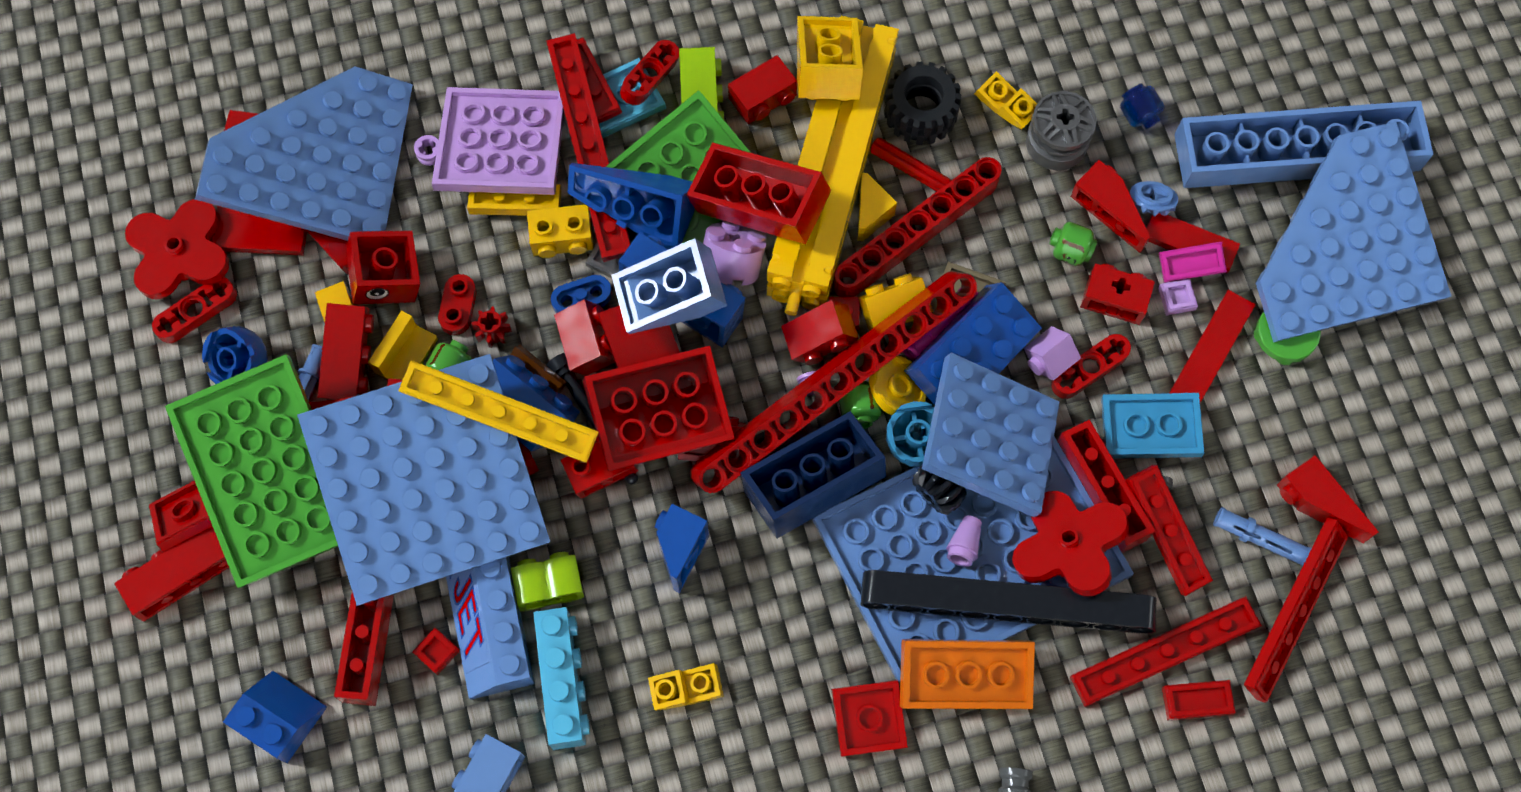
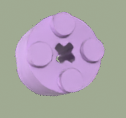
M723 220L720 223L707 227L703 244L712 250L721 283L732 285L733 280L742 281V285H749L757 281L766 248V233Z

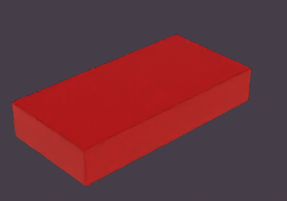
M1230 680L1165 685L1162 687L1167 721L1225 716L1236 713Z

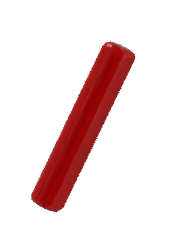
M876 138L871 146L870 151L872 154L936 192L951 181L947 176L882 138Z

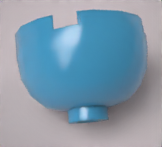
M913 401L901 405L891 416L886 428V441L891 454L899 462L910 467H921L923 465L934 412L932 404Z

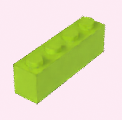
M715 47L679 48L681 104L699 90L724 120V111H718L717 103L723 102L722 84L716 85V76H722L721 58H715Z

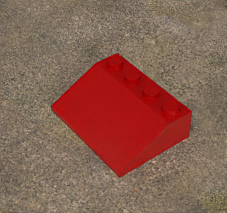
M710 345L584 376L583 383L596 431L599 432L598 437L608 471L735 439Z

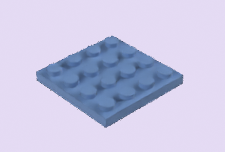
M951 352L944 358L922 469L1027 515L1036 517L1042 512L1060 402Z

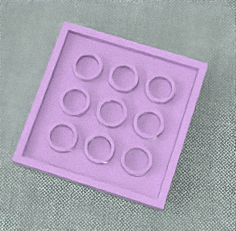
M447 87L432 178L433 191L555 195L564 120V109L559 91Z

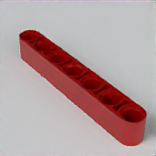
M991 157L979 159L839 264L835 270L833 282L836 295L839 297L857 296L993 193L997 188L1002 171L1000 163ZM986 173L992 176V178L986 179L980 174ZM964 190L970 195L962 196L957 191ZM941 207L944 208L947 212L938 213L934 209ZM921 225L924 230L916 231L911 226ZM896 242L901 247L894 249L888 246V243ZM872 259L875 260L878 263V265L868 266L864 263V261ZM850 277L855 282L844 284L840 279Z

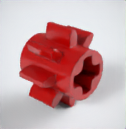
M494 306L485 312L479 310L478 321L471 322L473 329L478 331L475 334L476 340L481 342L485 339L489 348H492L493 343H506L504 339L505 333L512 332L510 324L505 323L508 320L507 313L503 312L499 315L495 311Z

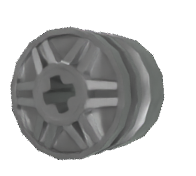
M1069 91L1052 92L1041 98L1034 109L1025 141L1027 151L1032 159L1042 167L1055 171L1070 169L1079 164L1087 152L1096 127L1097 118L1092 105L1084 97Z

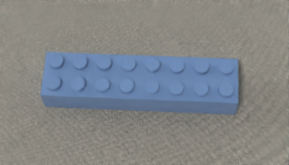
M1408 101L1182 118L1174 136L1183 187L1196 188L1313 179L1320 164L1325 160L1333 140L1337 136L1391 122H1397L1412 172L1421 171L1434 155L1422 102Z

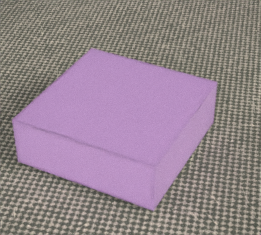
M1190 279L1159 285L1158 290L1166 316L1195 311L1198 308Z

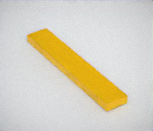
M412 360L408 365L398 390L408 396L587 463L599 433L596 430Z

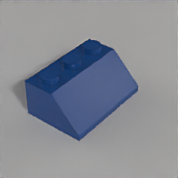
M507 355L492 360L504 396L572 422L575 421L580 411L572 405V401L567 396L556 393L550 388L546 379L529 371L520 358ZM517 437L518 441L531 452L543 448L540 445Z

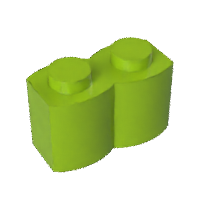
M568 552L554 553L549 556L548 560L543 562H537L536 559L521 560L517 563L516 567L511 568L517 606L520 611L535 610L553 604H562L584 598L576 556L569 555Z

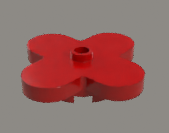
M191 199L183 203L169 220L155 213H142L130 220L125 229V238L134 251L144 256L134 272V283L144 296L150 299H162L172 294L178 285L182 284L181 281L191 279L202 285H211L225 277L229 270V258L219 245L210 241L220 224L219 214L212 204Z
M1060 491L1045 492L1041 514L1036 517L1031 516L1038 533L1019 543L1013 552L1012 561L1017 574L1023 580L1031 583L1044 582L1058 575L1064 577L1069 587L1079 595L1094 596L1100 594L1109 586L1112 579L1110 564L1104 553L1106 550L1120 544L1126 538L1129 531L1125 512L1118 505L1108 502L1098 503L1083 511H1079L1067 494Z

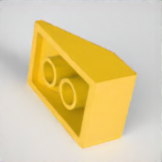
M797 16L798 98H807L809 100H860L863 62L858 19L850 17Z

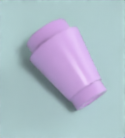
M974 516L963 517L962 522L946 547L949 561L959 566L969 567L973 561L977 560L982 525L980 519Z

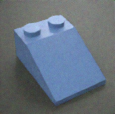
M695 238L612 275L624 325L628 334L697 319L727 306L712 250Z

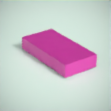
M1222 242L1159 252L1163 283L1227 272Z

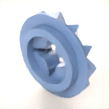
M1144 181L1133 185L1130 189V195L1136 208L1142 209L1143 214L1149 212L1153 216H1156L1158 213L1167 216L1169 212L1176 209L1178 203L1177 194L1170 187L1162 183Z

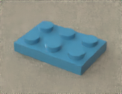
M1199 393L1102 395L1104 445L1113 459L1202 457L1204 455Z

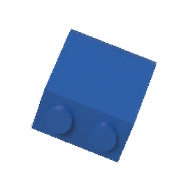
M671 504L668 512L663 510L660 513L655 528L658 529L656 536L658 537L661 553L673 589L680 593L709 538L707 520Z
M272 671L242 694L223 723L275 758L288 764L327 706Z

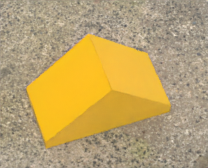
M862 173L857 241H864L895 216L897 202L868 173Z

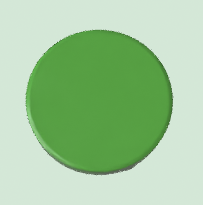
M1264 312L1259 317L1256 329L1254 330V338L1262 350L1282 365H1290L1307 358L1318 346L1321 331L1273 343Z

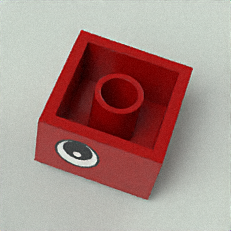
M413 231L350 232L346 247V257L353 304L415 303L421 284Z

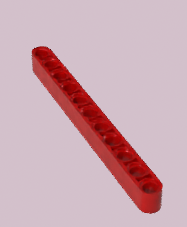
M955 271L942 275L735 432V439L722 442L698 460L691 469L692 481L708 493H716L725 488L741 475L740 472L759 462L970 301L977 291L976 280L969 274ZM960 279L961 290L956 294L954 285ZM933 298H936L937 308L934 312H931L930 302ZM912 316L913 326L907 331L905 322L908 317ZM888 335V346L882 350L880 341L883 336ZM863 353L864 363L857 369L855 365L856 358ZM838 372L840 376L839 383L835 387H831L830 379L833 374ZM814 391V402L810 406H806L805 398L807 394ZM789 411V421L785 425H781V414ZM760 430H764V440L760 444H755V434ZM739 449V459L735 463L730 464L728 459L730 453ZM709 469H714V478L708 483H703L704 473Z

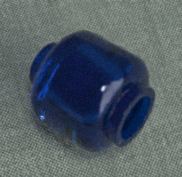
M1143 83L1122 95L1124 100L1120 103V109L1132 127L1136 128L1143 125L1145 130L1161 121L1159 115L1164 111L1165 105L1153 86L1144 87Z

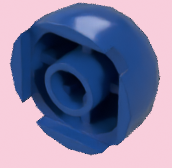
M241 326L220 328L210 333L203 344L202 351L203 363L208 362L211 370L207 374L215 384L262 365L268 360L266 346L262 339L255 332Z

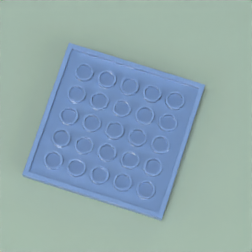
M490 354L439 370L503 395ZM402 382L297 414L357 606L551 542L516 436L398 391Z

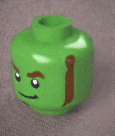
M1069 221L1061 229L1057 227L1054 229L1049 245L1054 246L1053 256L1056 259L1074 266H1080L1084 261L1087 263L1090 261L1096 248L1097 240L1093 239L1094 233L1091 229Z
M452 340L450 344L438 343L429 357L426 366L440 370L472 360V358L466 354L469 349L468 347Z
M863 381L839 400L841 416L851 411L864 429L871 427L873 422L878 420L882 414V409L877 405L870 391L868 381Z

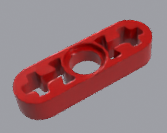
M669 40L658 41L625 77L620 89L621 98L631 105L642 104L675 67L679 58V47ZM668 54L662 62L659 60L661 55ZM652 68L658 75L655 77L648 76L644 73L643 69ZM639 82L641 84L640 90L632 91Z
M225 277L217 283L200 286L154 318L152 322L154 334L165 343H174L232 305L237 297L236 288ZM218 288H222L226 293L223 297L218 295L216 291ZM205 296L212 302L211 306L205 301ZM194 303L202 304L203 308L199 315L194 317L187 315V309L190 305ZM180 314L186 322L182 324L177 315ZM168 322L171 324V327L173 329L169 333L165 330L164 325Z
M1112 334L1081 354L1080 360L1055 380H1052L1051 387L1054 394L1063 399L1072 398L1125 362L1131 351L1129 340L1123 335ZM1111 345L1122 348L1120 353L1115 352L1108 356L1107 360L1105 359L1104 355L1109 352ZM1087 359L1095 360L1099 364L1100 370L1093 374L1086 372L1083 368V361ZM1077 372L1079 377L1073 381L1071 389L1069 386H1060L1062 377L1064 380H1069Z

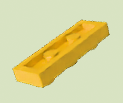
M556 184L555 195L469 192L467 210L472 215L527 216V211L560 207L561 185Z

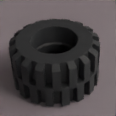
M923 61L916 62L914 67L911 64L905 65L903 71L898 70L894 73V79L891 78L888 83L884 116L887 118L888 127L894 128V134L897 137L903 135L904 141L910 143L911 139L916 140V145H922L923 141H928V144L935 143L936 137L942 140L946 137L947 132L950 133L953 130L954 124L957 121L962 94H960L961 88L959 83H955L956 77L952 73L947 75L946 68L941 66L938 69L935 67V63L929 62V65H923ZM923 96L933 100L937 107L931 110H918L907 101L913 97Z

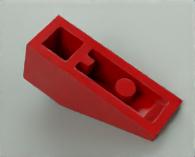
M1098 160L1076 182L1070 197L1141 253L1150 238L1145 224L1118 172L1112 166L1105 165Z
M1316 455L1286 475L1277 484L1282 498L1288 504L1293 505L1298 511L1323 524L1327 518L1338 520L1349 537L1363 544L1379 533Z

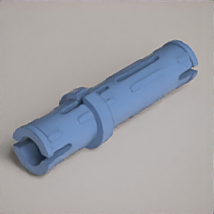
M1223 507L1219 509L1213 522V526L1239 536L1240 541L1244 543L1250 541L1298 563L1302 567L1312 549L1256 524V520L1251 517L1245 519Z

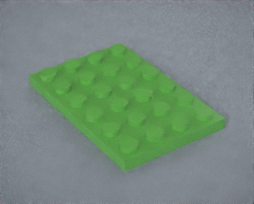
M290 355L280 356L165 406L237 588H243L338 547L297 414L312 409Z

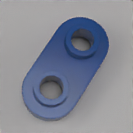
M591 275L558 286L551 295L553 310L555 313H558L568 308L562 305L565 300L573 301L570 306L585 299L603 307L612 297L610 282L604 276ZM596 290L602 292L598 297H594L591 294Z

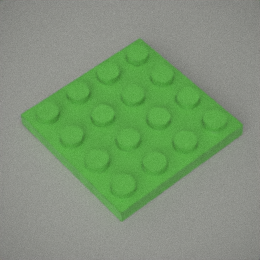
M698 90L606 167L670 175L693 182L712 142L746 152L750 151ZM695 209L682 244L694 238L703 243L707 227L720 223L722 220L700 214Z

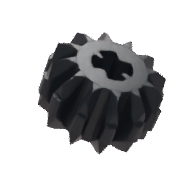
M922 466L913 475L912 482L916 487V491L930 507H933L941 514L948 515L950 512L955 511L966 498L967 492L963 486L922 469Z

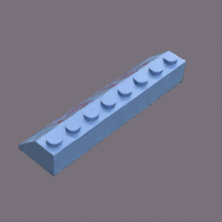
M509 556L447 576L446 580L469 699L535 684L521 613L517 606Z

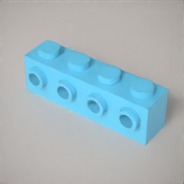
M567 607L533 612L548 745L552 750L586 745L585 735L590 734L588 715H582L581 702L586 701L584 681H578L577 669L582 668L580 649H574L573 636L578 635L576 616H570Z

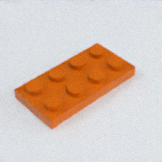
M902 639L900 707L903 709H1033L1035 642L1027 640Z

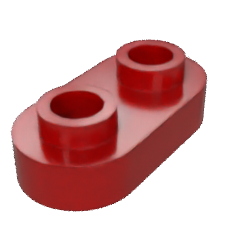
M454 275L447 280L444 286L438 321L443 331L449 335L463 334L471 324L477 289L474 281L467 275ZM458 285L465 286L462 291H455ZM453 313L459 314L455 320L448 319Z

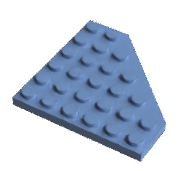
M355 66L211 137L207 143L195 200L348 241L350 232L386 231L413 84Z
M1397 122L1342 134L1333 140L1325 160L1320 164L1309 184L1310 187L1297 206L1290 219L1289 226L1284 235L1279 239L1270 256L1271 259L1256 282L1273 343L1452 297Z

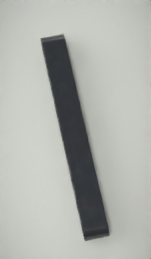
M880 570L864 571L862 577L860 605L869 609L1148 634L1156 632L1157 598L1151 595L1103 591L1094 596H1082L1075 593L1071 588Z

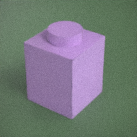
M1052 326L1024 348L1029 358L1027 363L1030 369L1036 375H1043L1051 380H1055L1081 359L1071 335Z

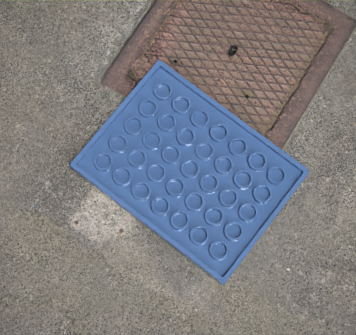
M1054 436L1045 492H1063L1072 499L1079 511H1083L1094 504ZM914 467L862 492L812 519L895 679L898 680L899 686L901 679L902 639L1007 640L1037 624L865 608L860 605L864 571L880 570L1070 588L1065 578L1058 575L1044 582L1031 583L1023 580L1017 574L1012 561L1015 548L1025 539L1038 533L1030 515L965 488L967 492L966 498L961 505L948 515L941 514L922 499V496L913 485V475L918 471L919 467ZM964 516H974L982 522L978 558L969 567L959 566L949 561L946 550ZM1118 545L1106 550L1104 554L1109 561L1112 571L1111 582L1106 588L1108 589L1132 577L1134 572Z

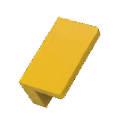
M401 310L368 363L374 373L387 380L388 378L403 380L410 361L423 364L438 338L435 334L416 325L413 317Z

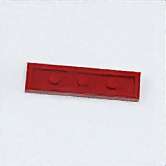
M1151 465L1125 479L1155 529L1152 536L1181 595L1187 596L1212 582L1213 579L1158 466Z

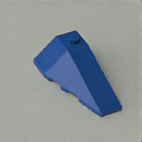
M577 163L569 165L568 194L597 212L603 211L617 220L616 224L623 229L628 227L637 234L641 232L647 237L652 235L658 238L668 250L682 244L695 210L686 196L692 181L655 173Z

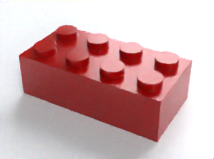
M712 142L686 196L700 214L806 245L831 193V189L820 171Z

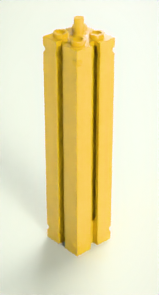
M858 19L863 62L860 100H816L798 166L822 172L831 189V193L806 245L778 236L776 238L772 259L767 269V296H771L777 302L787 303L785 308L787 315H797L800 301H802L801 305L804 308L813 310L829 300L834 282V273L839 264L861 184V176L864 173L893 67L899 32L897 28L875 24V27L872 28L864 26V21Z

